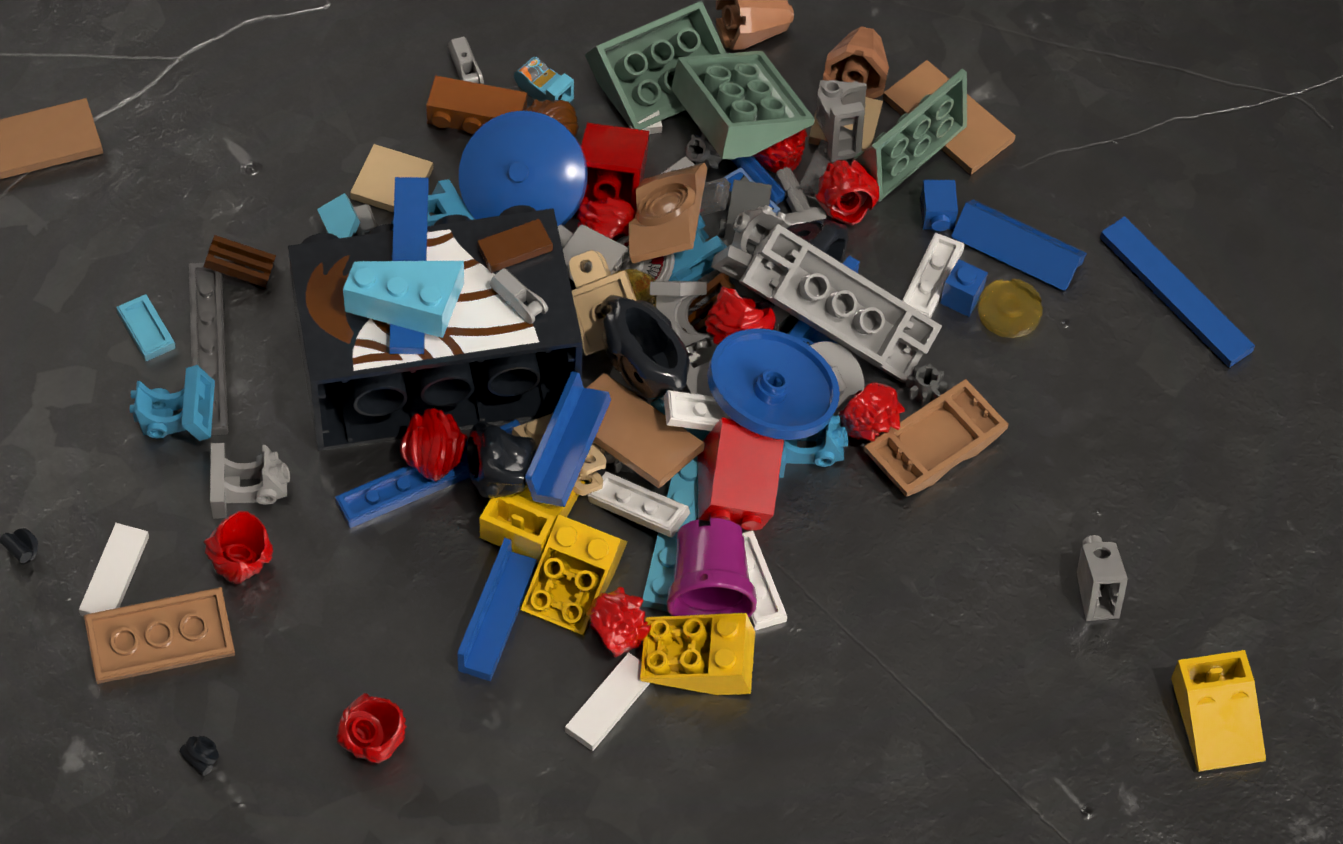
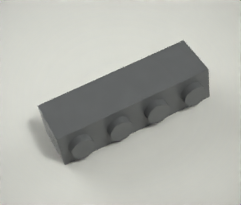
M734 179L732 191H726L723 210H729L728 218H721L719 238H724L723 243L727 247L733 243L735 235L733 225L741 212L757 209L758 206L770 205L772 185ZM747 242V253L752 255L756 245ZM712 274L711 280H713L718 275ZM728 276L730 278L729 282L735 286L736 292L742 298L755 300L756 293L739 283V280ZM719 286L710 294L717 295L720 292L721 287L723 286Z

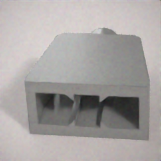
M561 224L558 226L568 276L573 282L569 261L574 256L590 250L600 252L606 259L611 275L616 274L627 257L630 256L628 247L584 225H580L574 234ZM590 261L585 264L587 273L592 270V263Z
M1098 535L1087 536L1082 541L1077 568V578L1086 621L1120 619L1128 578L1117 544L1114 542H1102V538ZM1100 584H1104L1102 590H1100Z

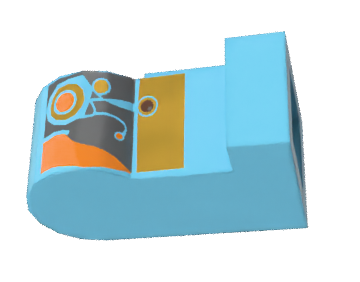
M532 57L514 73V79L518 86L533 99L554 101L558 100L560 95H562L560 100L569 103L574 99V79L565 73L562 76L551 68L549 69L537 57Z

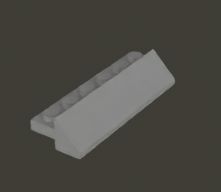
M779 224L774 226L752 254L754 257L739 281L742 285L902 383H906L907 376L912 375L914 366H917L922 355L928 353L942 328V325Z

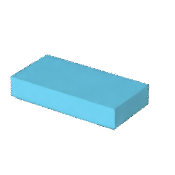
M146 294L116 307L119 317L145 361H149L176 348L174 340Z

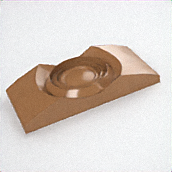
M705 163L651 176L640 182L636 188V216L629 222V252L632 263L693 249L707 174Z
M965 379L901 421L899 430L891 428L888 433H883L874 442L871 441L865 445L864 451L907 497L934 485L960 462L977 456L1008 428L1009 424Z

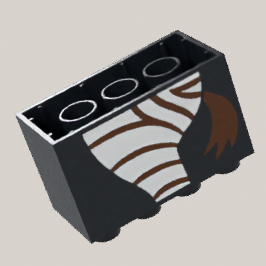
M518 205L504 210L499 216L474 220L464 215L454 214L442 217L434 225L428 226L427 261L464 260V285L443 338L425 333L424 354H390L389 323L345 312L343 288L354 262L392 261L393 224L377 226L367 235L338 238L330 233H318L307 237L301 244L288 246L296 322L318 451L402 439L413 415L418 413L423 416L425 410L432 408L438 411L442 410L445 415L451 414L460 430L472 429L476 423L480 422L499 425L510 423L514 420L519 422L539 419L554 413L572 371L579 372L582 380L583 341L554 208L536 211L533 207ZM540 219L553 243V251L505 268L524 286L541 297L548 307V311L545 314L539 313L535 316V321L529 324L524 321L508 302L490 287L492 277L500 270L493 273L489 271L477 248V241Z

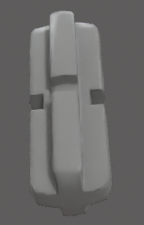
M789 167L778 170L775 180L785 191V197L788 196L786 201L792 212L810 209L811 206L801 189L798 190L800 185L793 171Z

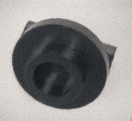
M20 528L12 534L5 533L0 538V543L21 563L30 562L35 559L38 541L35 535L28 529Z
M205 736L190 737L179 750L203 776L211 772L213 764L219 758L215 743Z

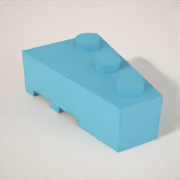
M464 260L354 262L343 288L345 312L443 338L464 285Z

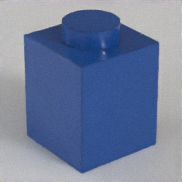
M923 180L920 196L923 229H933L936 231L954 229L958 214L955 180Z
M959 259L944 283L940 304L970 317L983 295L988 272Z

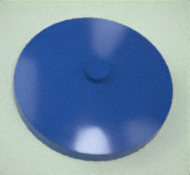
M533 111L509 112L486 122L474 133L467 143L459 165L461 196L468 211L475 219L499 216L510 207L526 205L533 207L536 211L554 208L557 226L560 224L564 226L578 210L587 187V163L577 139L557 120Z
M759 328L735 332L719 343L709 362L707 378L715 401L731 419L754 433L782 440L806 438L821 431L830 422L838 406L839 385L830 365L814 348L789 334Z

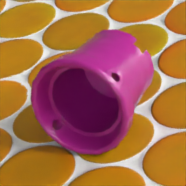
M710 518V526L699 527V519L683 525L677 532L674 582L668 589L667 611L672 616L747 613L750 618L756 611L757 598L755 587L749 580L742 528L730 520Z

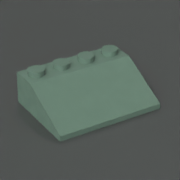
M699 1L597 45L586 53L585 57L598 84L627 124L631 125L633 129L642 130L686 110L672 91L678 57L726 54V51L703 2ZM659 111V114H660V115H657V116H655V117H653V118H651V119H648V120H646V121H644V122H642V123H638L639 121H641V120L645 119L646 117L652 115L653 113Z
M763 51L678 57L672 91L721 159L733 160L740 157L753 156L814 125L815 118Z
M962 68L934 93L923 97L914 110L902 115L893 128L888 132L881 133L873 145L866 151L859 152L853 158L877 181L880 196L878 202L967 127V72Z

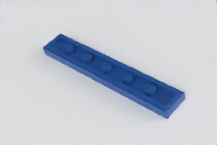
M395 177L392 261H427L428 178ZM390 324V354H424L425 333Z
M1125 216L1101 232L1100 239L1229 368L1253 352L1255 345Z
M514 420L500 426V428L512 435L513 428L519 426L520 423L518 420ZM468 440L466 441L460 463L440 480L433 481L427 479L417 469L408 465L335 496L336 504L349 528L470 478L467 464Z

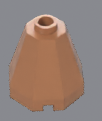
M716 0V10H722V18H716V28L723 47L732 50L746 49L787 31L794 19L793 8L788 4L787 0Z
M862 26L851 31L828 53L823 80L866 83L867 98L875 99L883 95L889 66L882 39L874 29Z

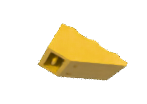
M529 488L512 495L491 498L479 518L480 538L500 547L504 538L511 539L512 552L537 559V563H539L558 514L567 517L579 494L572 490L565 507L534 502Z
M558 514L520 610L584 635L591 622L590 617L586 613L593 600L601 593L606 592L628 541Z
M747 613L645 618V621L648 622L647 625L651 626V630L643 640L640 674L642 682L713 695L751 694L755 630Z
M1245 650L1178 660L1171 681L1198 772L1266 761L1255 681Z

